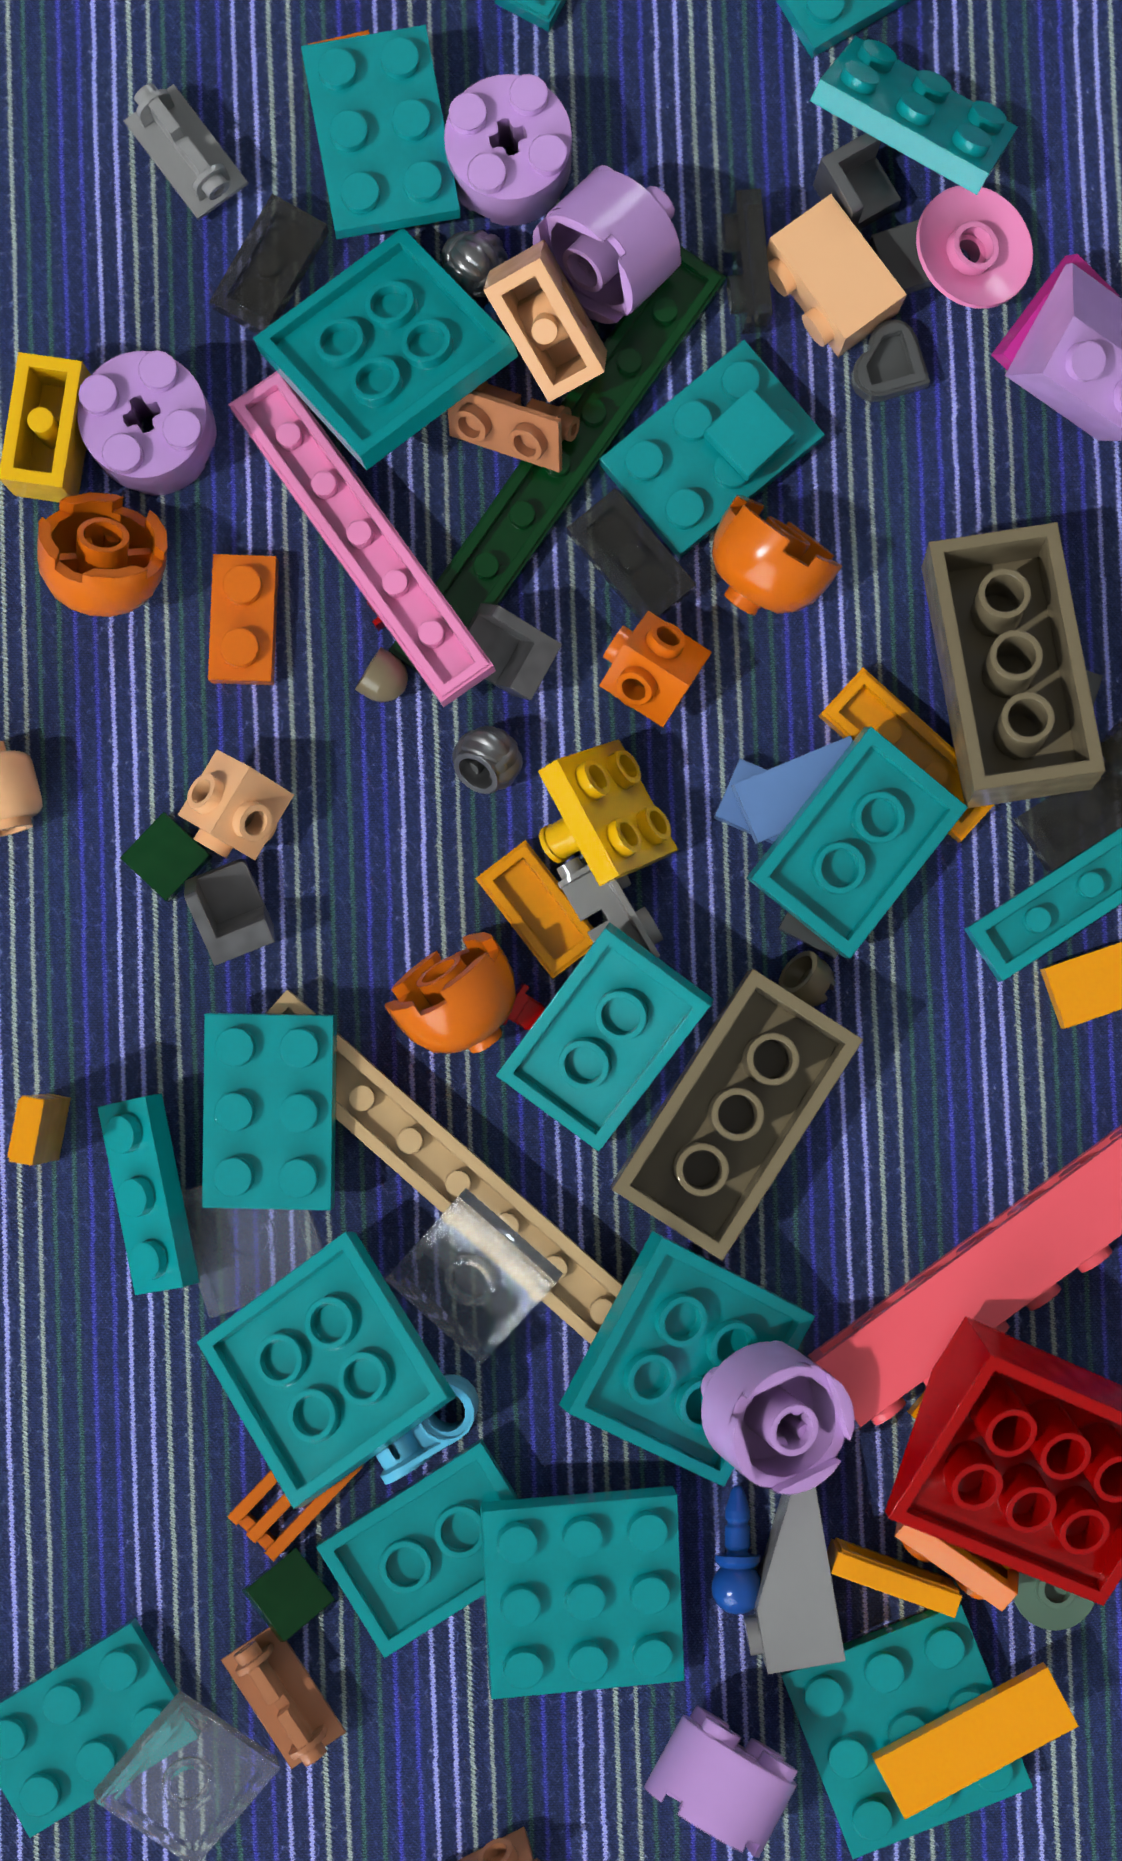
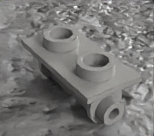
M150 83L137 91L134 96V100L138 104L137 110L123 121L198 221L248 185V181L174 84L167 89H157L153 83Z
M579 857L566 862L556 869L562 879L557 884L563 890L580 921L585 920L602 910L607 919L606 922L587 932L593 944L610 922L656 957H660L655 944L664 939L656 923L645 907L635 912L622 891L631 885L627 875L599 887L589 866H583Z

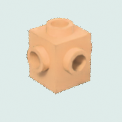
M216 750L202 775L192 783L187 794V800L178 816L199 828L193 838L195 841L227 859L234 848L251 859L256 860L264 845L273 837L277 824L294 794L250 766Z

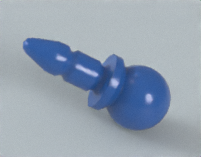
M736 1485L731 1489L725 1508V1519L727 1520L725 1526V1547L727 1552L715 1554V1562L720 1568L713 1577L711 1588L713 1598L722 1610L730 1614L741 1615L755 1608L761 1577L755 1570V1567L760 1563V1555L748 1553L750 1548V1526L748 1525L750 1507L743 1487Z

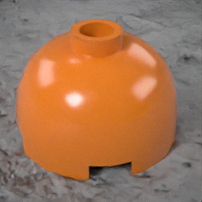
M88 492L63 498L59 502V511L50 515L47 519L41 517L39 520L37 539L39 573L55 599L69 609L89 616L113 617L130 613L143 605L158 587L166 567L168 549L167 530L158 516L151 510H149L147 517H144L137 511L123 507L122 496Z
M736 495L720 520L714 533L712 557L716 572L729 585L724 596L735 606L753 616L756 615L761 607L777 614L798 612L813 604L829 587L842 568V565L833 561L834 555L796 525L789 521L787 524H784L771 516L764 520L759 516L764 508L762 504L746 496Z
M480 932L462 937L467 948L441 960L440 954L436 950L412 967L394 984L391 990L398 1000L385 1003V1008L397 1026L411 1041L433 1053L451 1054L469 1049L471 1053L475 1054L486 1050L502 1036L503 1031L500 1026L507 1020L516 999L514 972L506 955L491 934Z

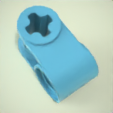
M444 1375L455 1395L464 1405L465 1416L461 1420L448 1423L432 1414L375 1455L384 1469L380 1477L385 1485L417 1469L434 1454L461 1439L469 1432L479 1409L478 1394L469 1380L459 1375Z

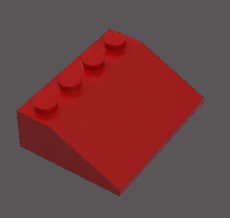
M965 1316L932 1369L885 1509L887 1517L1104 1606L1122 1578V1385Z

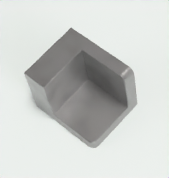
M867 133L822 157L813 183V187L821 200L832 194L858 230L897 209L901 198L876 158L881 141Z
M481 603L467 627L495 667L496 671L485 678V680L512 696L532 700L562 644L498 605Z
M244 859L235 860L185 880L184 897L214 966L275 942L273 922L248 864Z

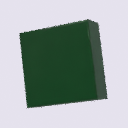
M163 812L120 859L165 901L170 902L185 887V880L193 878L213 856L167 813Z
M297 1548L289 1550L242 1589L248 1600L280 1642L288 1640L335 1600Z

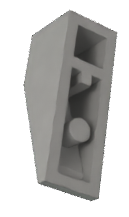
M816 1487L797 1494H781L758 1571L761 1582L755 1602V1614L743 1616L750 1656L762 1654L768 1674L846 1661Z

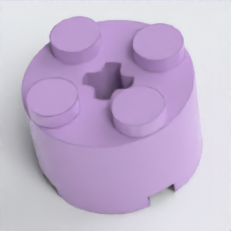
M503 74L478 81L456 96L451 102L445 124L444 142L447 161L454 175L457 196L461 204L471 212L473 210L484 217L490 218L491 222L503 226L527 224L547 214L558 202V198L563 192L571 172V124L568 114L558 97L547 88L545 82L538 76L532 74H523L521 76ZM504 147H512L518 153L507 156Z
M605 165L596 167L545 215L533 231V245L542 240L546 241L588 318L604 324L617 323L623 316H628L634 312L681 265L680 243L674 225L670 220L675 213L670 198L658 187L649 186L645 189L635 180Z
M157 350L133 351L108 360L83 381L78 394L77 416L79 431L85 446L111 479L129 489L157 496L179 491L193 483L200 476L215 445L217 436L216 422L213 411L198 382L181 363L173 359L166 352ZM153 416L152 424L154 429L143 433L141 430L142 420Z
M777 1340L750 1344L731 1354L719 1366L709 1370L702 1380L701 1394L703 1400L701 1418L706 1438L722 1458L754 1484L772 1489L776 1493L797 1494L821 1484L833 1474L841 1461L836 1456L842 1448L845 1438L851 1441L854 1430L855 1418L850 1396L844 1386L830 1373L796 1349Z
M696 1705L691 1716L683 1715L644 1788L661 1803L666 1794L679 1801L680 1805L677 1813L679 1816L740 1852H743L746 1847L753 1857L759 1858L797 1787L794 1778L798 1771L784 1762L785 1758L754 1738L750 1739L746 1748L739 1745L741 1737L728 1729L729 1724Z

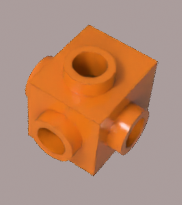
M648 610L634 631L623 625L613 638L603 655V658L612 663L599 686L617 697L626 706L635 709L663 728L712 652L685 635L674 624L665 622Z

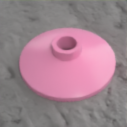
M960 185L954 186L938 194L926 206L920 216L916 231L918 257L925 274L944 296L966 307L987 309L1009 301L1023 288L1030 275L1033 263L1032 241L1022 216L1000 194L982 187L978 195ZM961 249L968 253L970 260L963 255Z

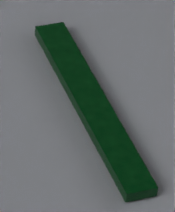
M680 246L681 265L634 312L628 316H623L604 342V346L607 349L605 372L571 390L561 403V405L569 407L572 415L580 420L579 431L572 442L562 441L561 472L558 473L522 460L435 583L466 628L481 603L501 605L599 465V459L608 452L724 286L726 276L682 246ZM395 640L388 651L397 656L403 664L418 673Z

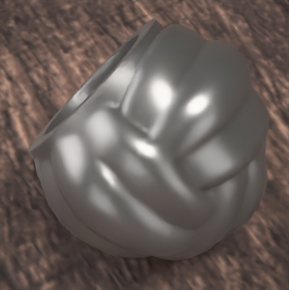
M477 230L476 232L461 231L454 234L446 241L441 252L442 268L471 298L487 297L483 289L489 271L508 260L501 239L497 235L488 234L483 230Z
M482 726L465 733L453 750V763L456 775L468 788L482 794L494 793L510 786L520 773L523 764L522 755L518 750L516 741L503 729L492 726Z

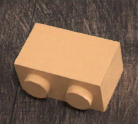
M829 194L769 238L764 257L767 262L764 265V270L768 279L782 296L792 295L804 311L802 321L810 336L822 347L828 344L837 357L870 335L878 324L892 319L899 313L907 294L832 194Z

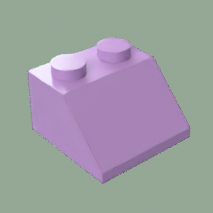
M1068 263L1063 268L1005 376L1098 441H1122V299L1075 264Z

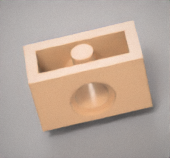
M545 240L540 241L489 271L483 291L548 403L605 372L607 349Z

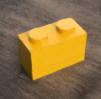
M18 352L0 463V481L17 497L59 503L65 497L79 494L86 446L78 426V394L83 381L91 376L82 361Z

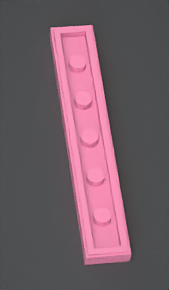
M277 371L228 405L235 417L443 708L496 671L494 665L303 400Z

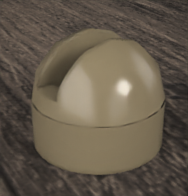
M380 647L359 680L355 690L376 702L395 700L406 689L408 682L406 667L397 656Z
M804 951L793 957L784 967L779 978V986L810 1006H818L828 1000L825 995L826 991L834 990L835 988L834 972L816 953Z

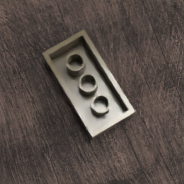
M1054 522L929 542L921 568L964 804L968 808L1092 790L1105 772V765L1058 523Z
M751 969L747 971L612 1181L611 1189L723 1261L863 1039L756 970Z

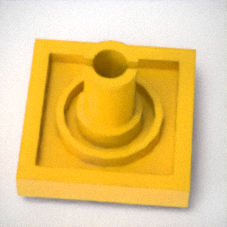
M619 739L556 759L538 771L562 816L561 819L553 824L541 828L539 832L542 849L552 861L556 863L565 862L570 856L581 851L600 887L656 863L678 851L671 837V827L667 817L652 802L641 781V771L637 761L623 748Z

